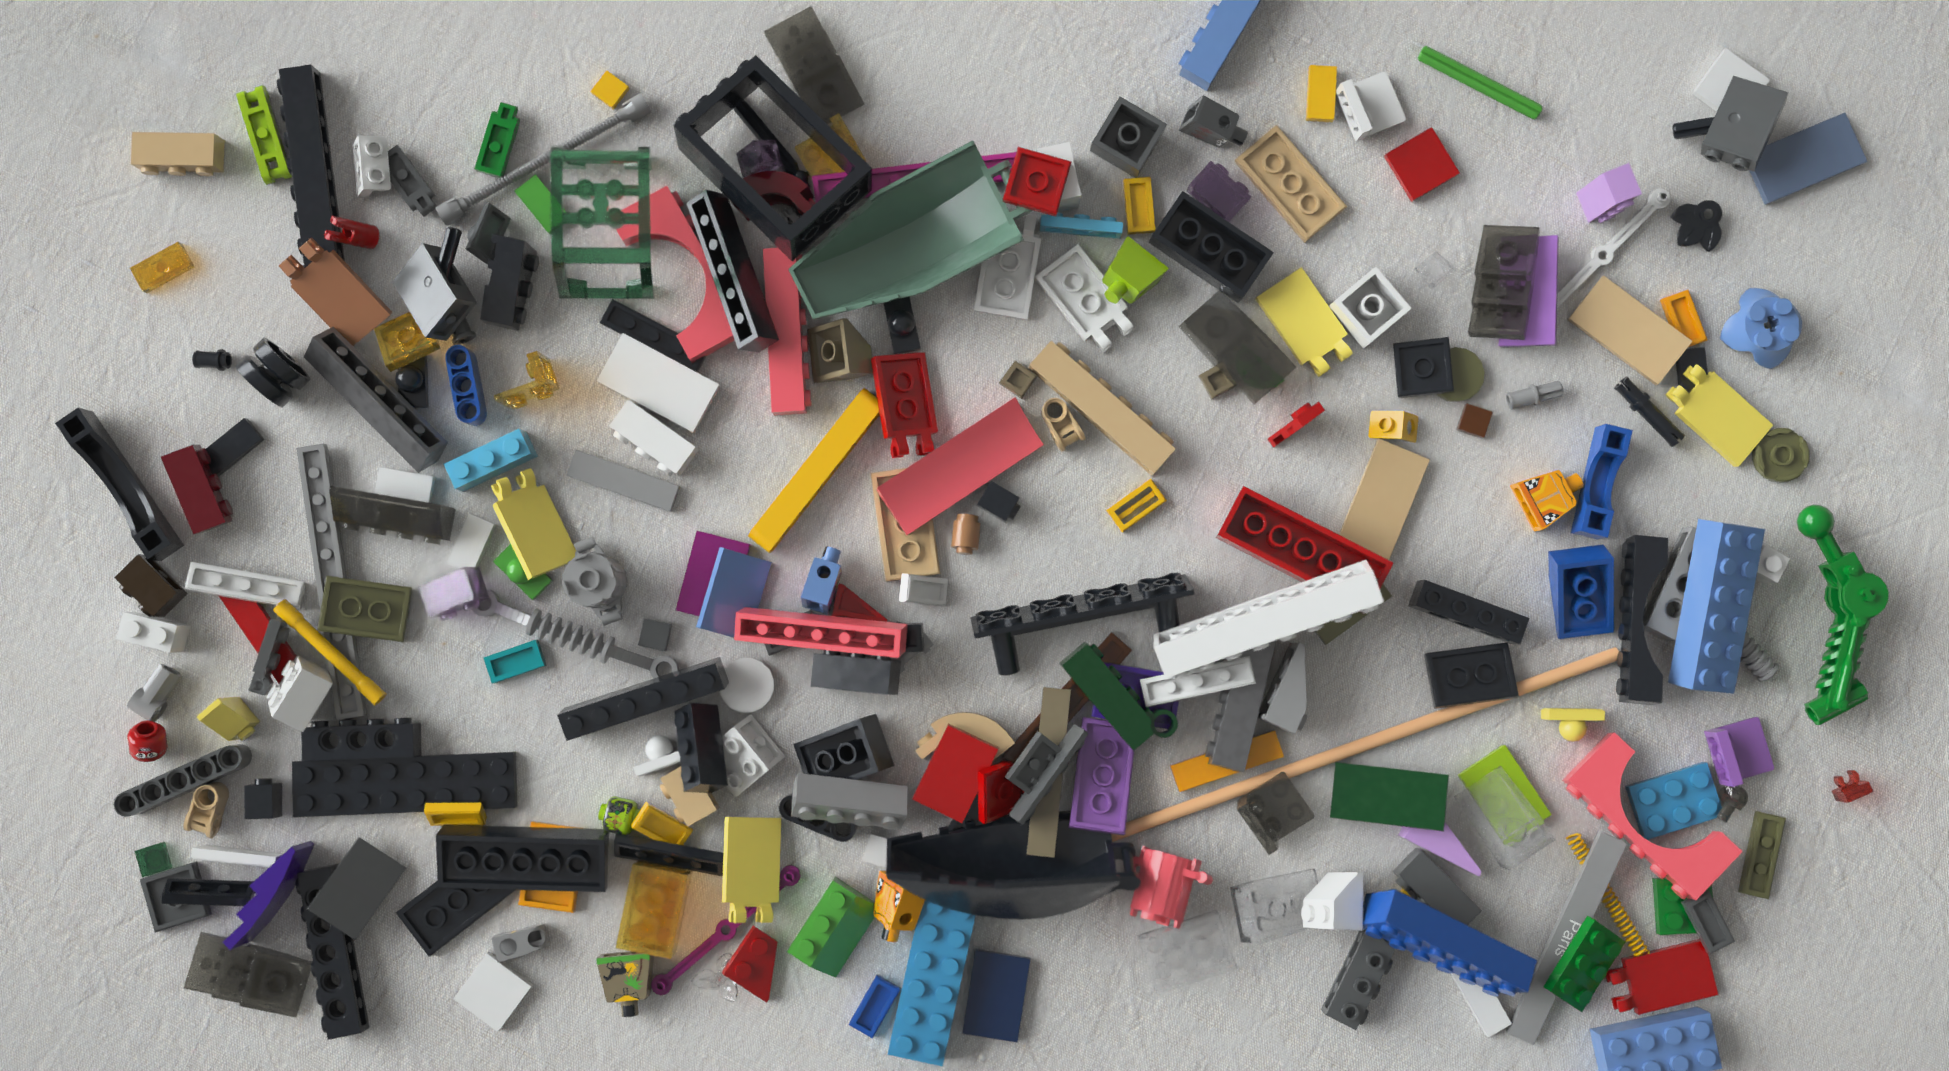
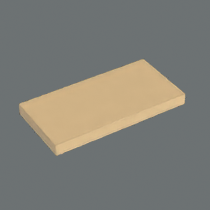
M1277 125L1234 161L1304 243L1347 208L1346 204Z
M1604 275L1567 319L1654 385H1658L1693 342Z
M1377 439L1339 535L1389 560L1430 459L1382 439Z
M906 468L871 473L886 582L901 580L902 574L921 576L940 574L933 519L906 536L876 491L877 487Z

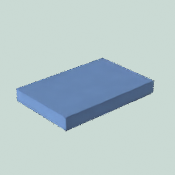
M720 547L696 627L734 638L736 612L744 607H759L772 562Z

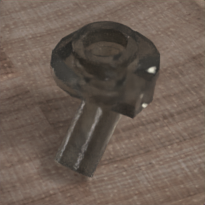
M1723 786L1719 791V798L1724 805L1716 818L1727 823L1735 808L1741 810L1748 802L1746 790L1740 786Z

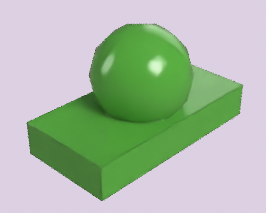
M511 544L493 561L508 576L510 581L515 583L531 600H535L553 581L546 573L528 580Z

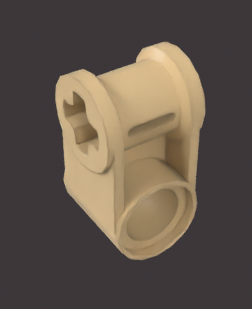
M1051 398L1045 402L1041 409V415L1061 452L1065 451V447L1077 440L1083 441L1086 439L1076 419L1073 418L1063 400ZM1050 404H1056L1061 408L1062 412L1059 418H1051L1048 415L1047 407ZM1073 432V434L1067 436L1066 438H1062L1064 435Z
M214 782L196 789L190 809L184 820V830L199 831L205 833L208 838L216 836L220 829L222 816L229 798V790L225 784ZM209 789L213 791L215 795L214 802L210 801L208 798Z

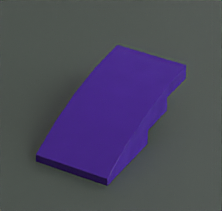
M312 841L291 846L250 885L257 895L236 913L243 923L223 941L229 950L251 942L273 919L293 891L296 879L298 878L297 873L304 871L314 847Z

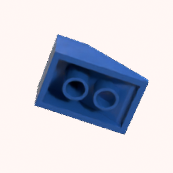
M1604 544L1548 551L1549 582L1558 639L1614 633V557Z

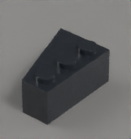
M492 234L491 242L496 243L494 260H488L487 268L492 269L489 285H485L480 320L489 325L519 331L520 324L523 325L526 319L527 310L524 308L526 298H530L532 294L533 283L530 281L532 273L536 272L538 268L539 256H537V251L524 240Z

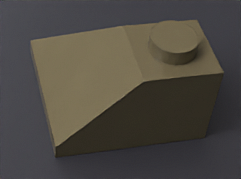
M847 318L807 329L814 383L856 379L873 374L871 346Z

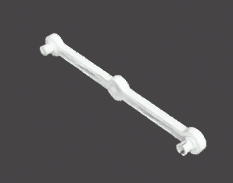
M1659 188L1651 192L1648 196V203L1606 245L1598 246L1591 252V260L1558 292L1557 308L1598 267L1609 264L1613 259V252L1655 210L1668 206L1671 199L1668 191ZM1599 252L1606 254L1605 260L1599 258Z

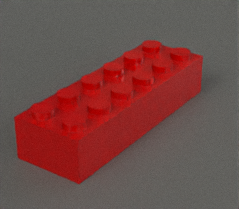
M1245 486L1241 488L1216 536L1220 541L1300 582L1367 560L1373 570L1380 590L1394 564L1386 558Z

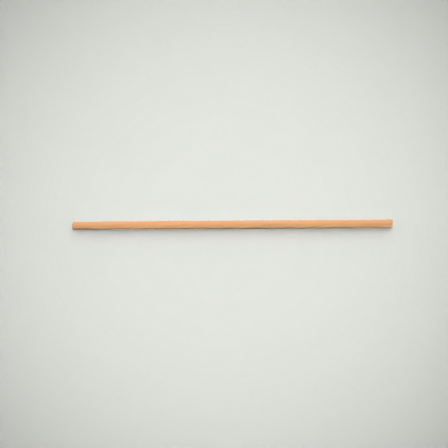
M1614 647L1516 682L1518 694L1521 696L1616 662L1619 651ZM1510 699L1446 707L1126 822L1124 836L1111 834L1112 842Z

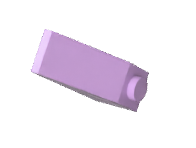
M1446 822L1444 832L1402 827L1398 834L1472 874L1480 876L1482 872Z

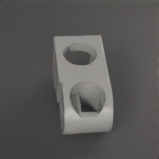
M544 924L497 934L491 938L498 963L530 954V952L549 946Z

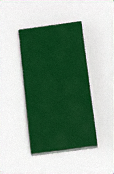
M1335 762L1330 818L1444 832L1449 775Z

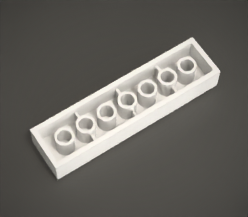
M1367 560L1156 633L1154 634V649L1165 678L1172 676L1173 679H1178L1186 676L1191 669L1197 667L1200 670L1214 666L1217 660L1223 658L1233 660L1240 657L1243 651L1252 648L1253 651H1258L1268 647L1269 642L1278 639L1280 641L1293 639L1297 636L1296 633L1306 629L1308 632L1319 630L1324 627L1323 623L1332 620L1335 622L1345 621L1351 618L1352 613L1361 610L1362 613L1374 611L1379 607L1378 604L1384 603L1373 570Z

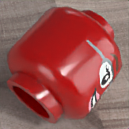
M153 721L139 722L127 734L129 753L135 760L152 762L160 759L167 751L166 731L159 723Z

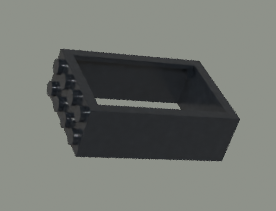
M757 55L750 60L743 61L732 76L723 78L711 94L702 96L697 101L696 106L690 112L681 114L673 125L678 149L791 261L796 259L872 191V167ZM758 87L848 174L796 222L790 225L701 138L703 134Z

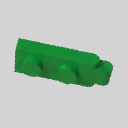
M501 102L498 111H492L474 168L477 172L498 178L504 177L520 124V118L516 117L518 112L517 106Z

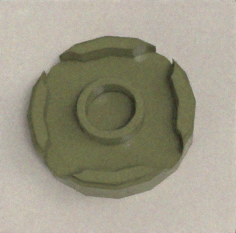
M1450 348L1454 392L1436 395L1450 402L1465 401L1479 392L1484 383V368L1475 353L1466 348Z
M1776 428L1768 431L1752 450V461L1756 471L1763 478L1772 482L1784 483L1798 478L1804 469L1807 468L1810 461V450L1806 440L1789 428Z

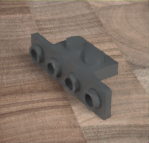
M1074 724L1057 746L1037 731L1005 775L1008 780L1024 791V794L1009 813L1012 818L1023 825L1026 820L1033 816L1038 803L1049 794L1056 778L1067 769L1069 760L1084 745L1088 732Z

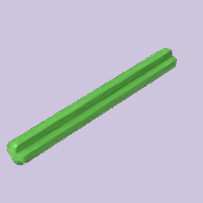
M1424 46L1418 55L1419 61L1531 119H1536L1542 111L1543 106L1428 46Z

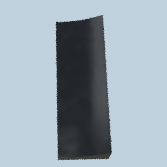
M443 825L436 834L438 888L606 892L610 832L604 829Z

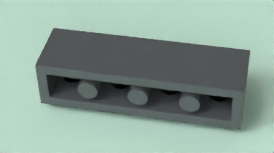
M1365 929L1363 931L1359 930L1321 1008L1325 1015L1354 1030H1357L1358 1025H1363L1368 1016L1367 1007L1371 999L1375 1000L1381 988L1379 982L1383 974L1386 975L1390 971L1393 964L1391 957L1395 951V948L1389 946V941L1383 938L1376 939L1365 934Z

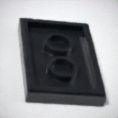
M1508 642L1424 654L1434 709L1511 699L1519 696Z

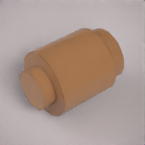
M957 514V519L953 521L951 547L956 549L957 554L972 555L973 550L979 549L981 523L978 522L979 516Z

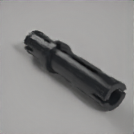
M1628 376L1620 381L1622 384H1616L1614 389L1631 404L1629 407L1633 411H1637L1671 447L1679 443L1678 439L1682 440L1685 437V434L1649 400L1650 396L1646 392L1642 393Z

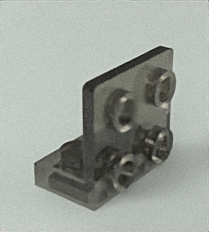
M1285 772L1279 773L1237 800V811L1268 855L1278 850V840L1314 818V813Z

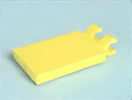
M1302 267L1256 297L1255 300L1299 364L1302 366L1309 362L1318 377L1331 369L1322 358L1331 350L1334 351L1340 362L1353 354L1350 347L1342 340L1348 333Z
M1699 365L1689 366L1683 375L1696 385L1688 394L1679 385L1677 388L1672 386L1665 394L1668 399L1679 407L1674 414L1733 467H1739L1772 428L1773 424L1714 371L1708 372L1706 375L1704 369Z
M531 468L521 471V475L515 477L521 489L512 492L511 483L507 477L498 479L495 484L491 485L498 499L492 506L528 580L567 565L575 557L576 552L545 486H536L535 474Z
M725 817L722 902L730 903L729 922L746 923L747 914L745 907H757L756 922L773 923L771 903H779L781 818Z

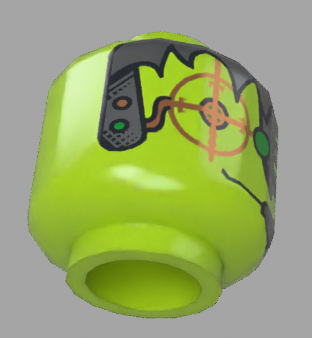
M613 796L608 800L607 804L602 803L598 820H602V826L605 831L629 835L632 830L636 831L631 827V824L641 809L638 808L634 800Z

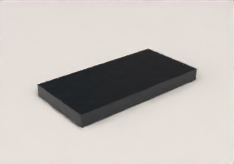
M436 881L398 910L396 914L430 957L516 890L438 888V882Z

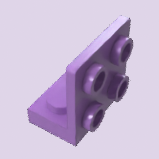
M1758 717L1748 718L1704 731L1720 785L1735 787L1744 784L1742 780L1744 778L1774 770Z

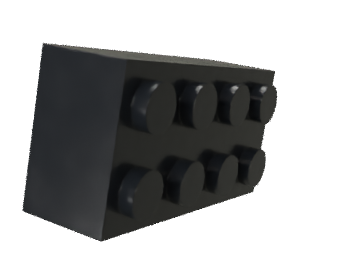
M1184 191L1181 192L1149 241L1151 245L1237 303L1243 299L1274 253Z

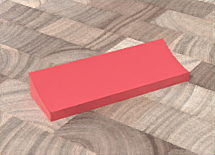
M1014 397L877 487L876 491L907 536L1044 444L1024 414L1016 397Z

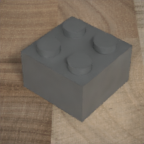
M1120 96L1092 141L1090 152L1137 178L1162 137L1167 124Z

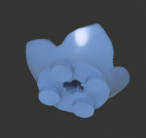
M1749 288L1740 297V311L1732 315L1725 322L1720 339L1731 349L1739 352H1751L1754 361L1758 365L1772 369L1785 360L1790 353L1794 341L1801 334L1802 319L1800 313L1790 300L1786 298L1781 299L1769 290ZM1769 322L1771 329H1765L1764 323Z

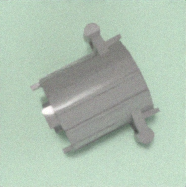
M593 537L574 543L576 549L575 557L568 562L562 574V585L566 595L569 596L572 602L583 605V607H591L604 626L622 620L621 598L627 587L626 571L618 560L608 557ZM594 547L596 550L592 553H581ZM614 607L617 608V610L602 615L601 611H606Z

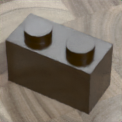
M137 554L114 577L121 584L119 586L120 590L127 596L134 597L140 603L138 605L139 609L149 617H165L188 594L155 560H147L143 554Z

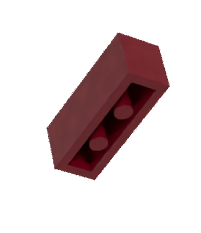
M190 445L161 456V460L193 534L203 533L233 521L230 516L233 514L232 507L228 500H224L220 492L222 484L219 477L211 473L208 465L211 463V458L205 448H202L201 445Z

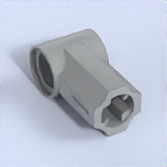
M159 664L145 686L138 689L132 695L127 707L147 721L155 722L166 710V701L183 676L172 667Z

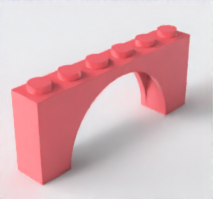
M665 186L609 218L626 247L645 240L670 241L687 249L702 265L706 279V293L702 308L694 321L685 330L676 335L689 360L694 363L697 359L708 356L735 340L700 240L697 239L693 232L696 230L690 214L684 216L680 207L684 206L677 191L671 193L668 186Z
M1615 732L1607 733L1562 780L1568 785L1565 789L1575 799H1583L1589 805L1586 809L1595 818L1600 820L1602 817L1609 824L1608 830L1618 839L1623 837L1630 844L1629 850L1639 859L1645 858L1651 863L1650 869L1661 879H1668L1673 884L1671 889L1680 898L1685 899L1687 897L1688 899L1697 900L1743 851L1721 831H1712L1707 837L1693 845L1674 849L1658 846L1643 838L1626 818L1620 799L1622 774L1635 751Z

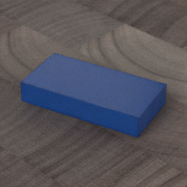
M876 974L851 1018L849 1025L873 1039L901 988Z

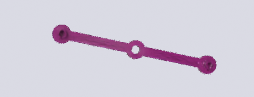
M794 865L783 867L780 872L779 891L785 886H793L798 883L801 877L799 868ZM745 907L746 919L756 912L757 907ZM729 919L721 920L716 926V932L667 974L661 973L653 978L651 983L653 992L657 995L669 993L673 982L719 942L732 939L737 932V927L742 923L729 922ZM724 925L730 927L731 931L729 934L722 932Z

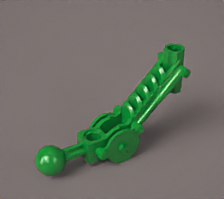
M1813 504L1805 507L1798 514L1796 523L1798 530L1805 537L1816 540L1827 560L1818 565L1828 584L1824 595L1826 605L1835 614L1833 624L1828 629V633L1832 634L1825 643V647L1829 648L1822 656V661H1825V663L1820 667L1818 673L1819 675L1822 674V677L1817 681L1815 687L1819 688L1818 696L1804 704L1805 712L1809 719L1815 725H1821L1868 700V692L1864 684L1857 678H1854V673L1861 665V662H1857V660L1863 654L1864 648L1860 647L1867 638V634L1863 633L1869 627L1871 618L1884 610L1888 603L1889 592L1886 584L1880 577L1873 573L1865 572L1855 552L1842 553L1831 533L1835 524L1833 514L1828 508Z

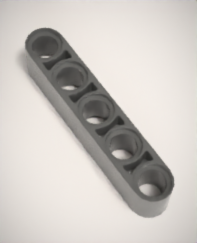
M243 744L224 746L120 793L114 800V810L123 817L143 814L190 793L200 786L210 784L245 768L252 760L251 750ZM233 750L237 752L239 757L236 764L231 761ZM207 762L211 763L213 767L211 775H208L205 770ZM182 773L187 777L185 787L180 783ZM156 785L161 789L160 798L156 797L154 793ZM130 797L135 800L136 805L134 809H131L129 806Z

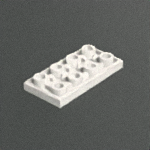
M624 333L621 335L597 379V382L692 433H695L720 387L718 383Z

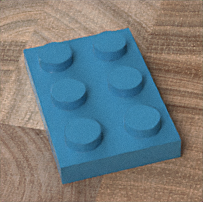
M1707 762L1697 763L1625 786L1640 834L1646 840L1725 816Z

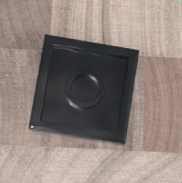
M1449 337L1393 343L1398 399L1454 392Z

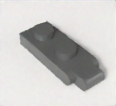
M398 145L394 146L388 151L390 182L413 212L418 209L421 215L425 217L436 209V204L432 200L436 195L401 147Z

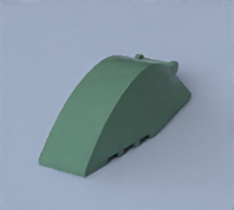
M970 141L874 192L868 198L869 200L857 211L854 210L848 215V219L838 228H834L829 232V236L819 245L810 249L788 269L812 318H823L925 293L1024 241L1015 220L1029 214L1033 210L1016 206L1017 209L1009 212L993 180L997 175H1001L1007 186L1011 172L1010 168L1012 167L1009 160L1002 161L988 169L974 141Z

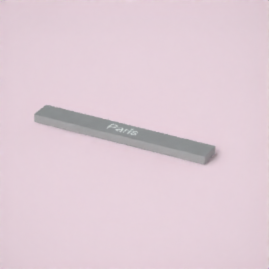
M1600 830L1598 831L1537 962L1529 991L1523 993L1512 1016V1024L1506 1029L1508 1034L1532 1045L1535 1044L1556 998V995L1543 986L1587 916L1593 918L1627 845L1625 841Z

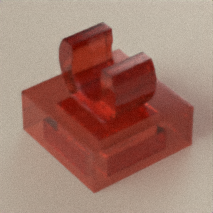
M1847 770L1849 775L1847 783L1844 782L1842 776H1834V783L1838 788L1832 790V794L1836 801L1850 803L1874 792L1869 781L1859 780V774L1855 770Z

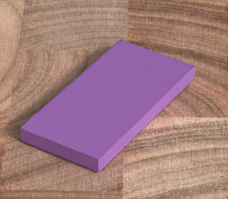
M1558 235L1501 238L1499 347L1556 346Z
M1082 717L1081 728L1088 732V735L1085 738L1084 745L1078 750L1069 828L1124 836L1134 751L1107 720Z

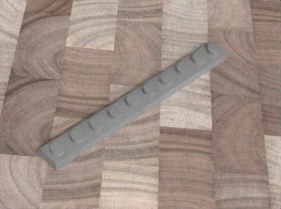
M324 443L296 448L320 610L326 576L347 578L328 447ZM323 632L324 637L360 670L356 636ZM328 661L329 675L333 683L331 688L336 720L366 716L364 695Z

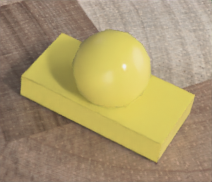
M1543 708L1541 709V719L1561 720L1558 727L1561 736L1567 741L1576 742L1586 735L1587 726L1584 720L1605 721V711L1603 709Z

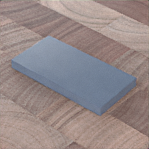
M1842 113L1766 145L1755 172L1750 171L1766 205L1868 161L1846 113Z

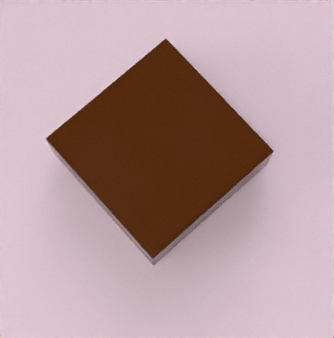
M1466 403L1464 404L1456 430L1483 439L1485 438L1493 412Z

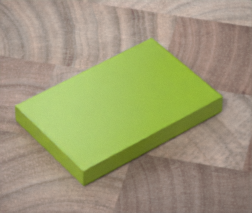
M1502 744L1457 774L1504 845L1509 844L1552 815L1506 745Z

